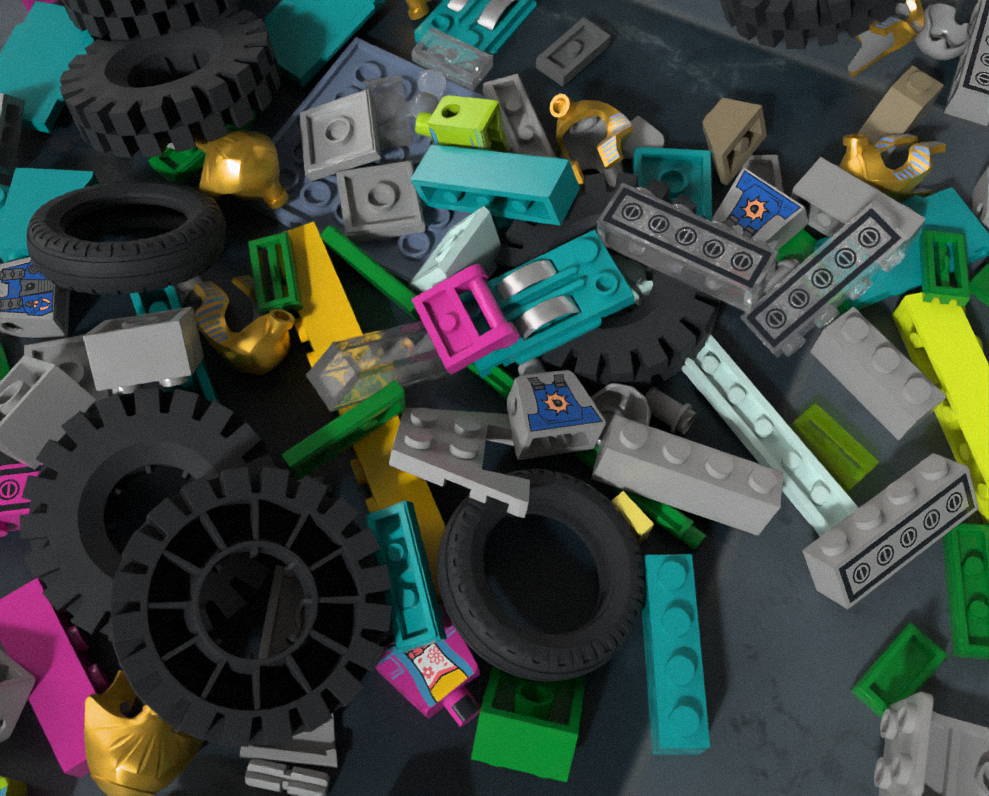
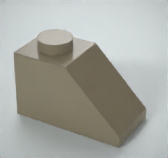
M912 65L891 86L857 134L868 135V142L873 145L885 135L909 134L927 116L944 85Z
M722 98L712 111L706 115L702 123L708 150L711 152V158L720 182L728 185L765 139L767 132L762 105Z

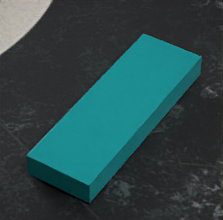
M405 500L366 515L368 527H370L381 548L374 552L378 566L387 565L391 589L384 592L386 605L392 606L390 622L397 652L407 653L446 640L447 636L413 502Z

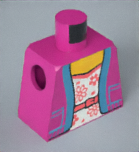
M441 603L439 608L447 639L407 653H398L395 640H393L384 647L376 670L428 719L445 707L457 724L462 727L478 715L481 710L480 704L467 689L480 678V670L465 641L453 626L444 604Z

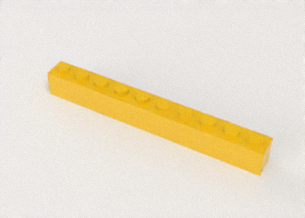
M315 222L288 230L292 238L303 309L297 310L299 318L294 320V326L301 343L310 342L313 352L306 355L312 370L335 343L364 337L324 243L319 236L320 234ZM278 244L277 251L281 276H283V279L286 283V285L283 286L284 296L288 297L289 293L283 261L281 244ZM365 340L337 346L320 366L371 352L367 347L365 350L362 349V352L357 351L355 353L354 349L360 344L362 348L364 345L362 343L366 342ZM337 350H345V354L334 361L329 360L330 356ZM372 356L313 371L315 377L323 375L327 384L326 387L320 390L328 411L337 410L339 416L385 387ZM397 415L352 445L357 459L350 461V465L358 485L367 483L372 497L365 499L370 514L405 500L413 502L438 604L440 605L443 601L438 583V553L446 526L426 480L389 465L392 447L400 423Z

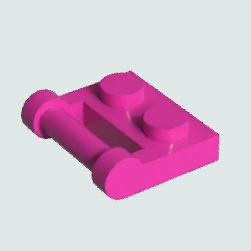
M480 264L471 265L411 299L445 368L451 375L497 349H504L513 345L520 337L515 325L512 322H507L486 283L488 276ZM465 291L473 293L492 329L481 336L459 296Z

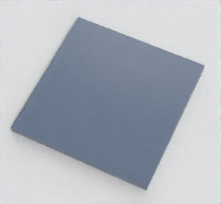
M355 37L272 139L278 154L279 182L288 194V201L280 208L270 209L262 198L254 200H242L235 196L233 198L292 229L315 222L319 234L329 225L335 227L346 237L336 174L310 181L305 175L299 112L369 89L374 96L381 159L351 169L412 160L415 172L426 152L433 145L431 137L419 135L415 131V122L418 114L421 111L433 114L442 97L447 95L486 99V97ZM420 198L425 232L356 242L354 244L407 287L449 229L472 213L427 207Z

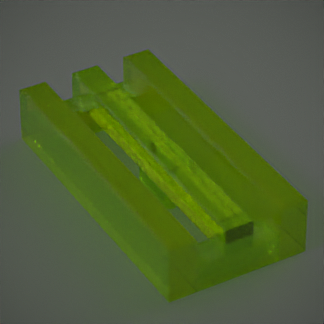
M816 403L789 425L846 493L879 463L874 456ZM811 419L839 447H841L853 460H855L861 466V468L858 469L855 465H853L840 452V449L830 439H826L825 437H823L808 421Z

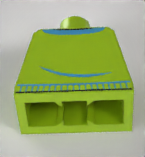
M447 95L442 97L433 114L421 111L416 118V133L431 137L433 145L509 153L499 101Z

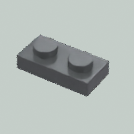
M583 17L536 58V68L564 87L610 46L611 35Z

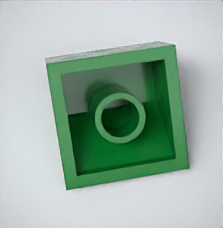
M492 666L480 710L471 759L488 763L495 767H505L534 774L540 778L567 782L579 733L586 677L579 676L561 681H536L514 676Z

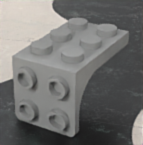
M924 692L916 693L891 704V709L887 708L884 711L880 723V735L882 738H885L883 757L878 759L874 771V784L879 788L878 796H989V728L932 711L933 695Z

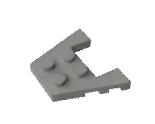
M404 407L391 451L390 466L442 487L446 484V480L469 488L470 498L486 503L488 498L492 497L509 504L507 513L525 518L529 503L530 480L482 469L486 440L514 446L508 414Z

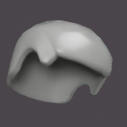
M943 3L930 4L924 12L923 29L914 40L918 48L933 59L946 61L963 54L970 41L967 31L969 24L964 23L960 25L956 22L955 7Z
M611 383L590 397L606 422L596 443L597 445H600L614 415L649 426L651 409L646 397L634 386Z

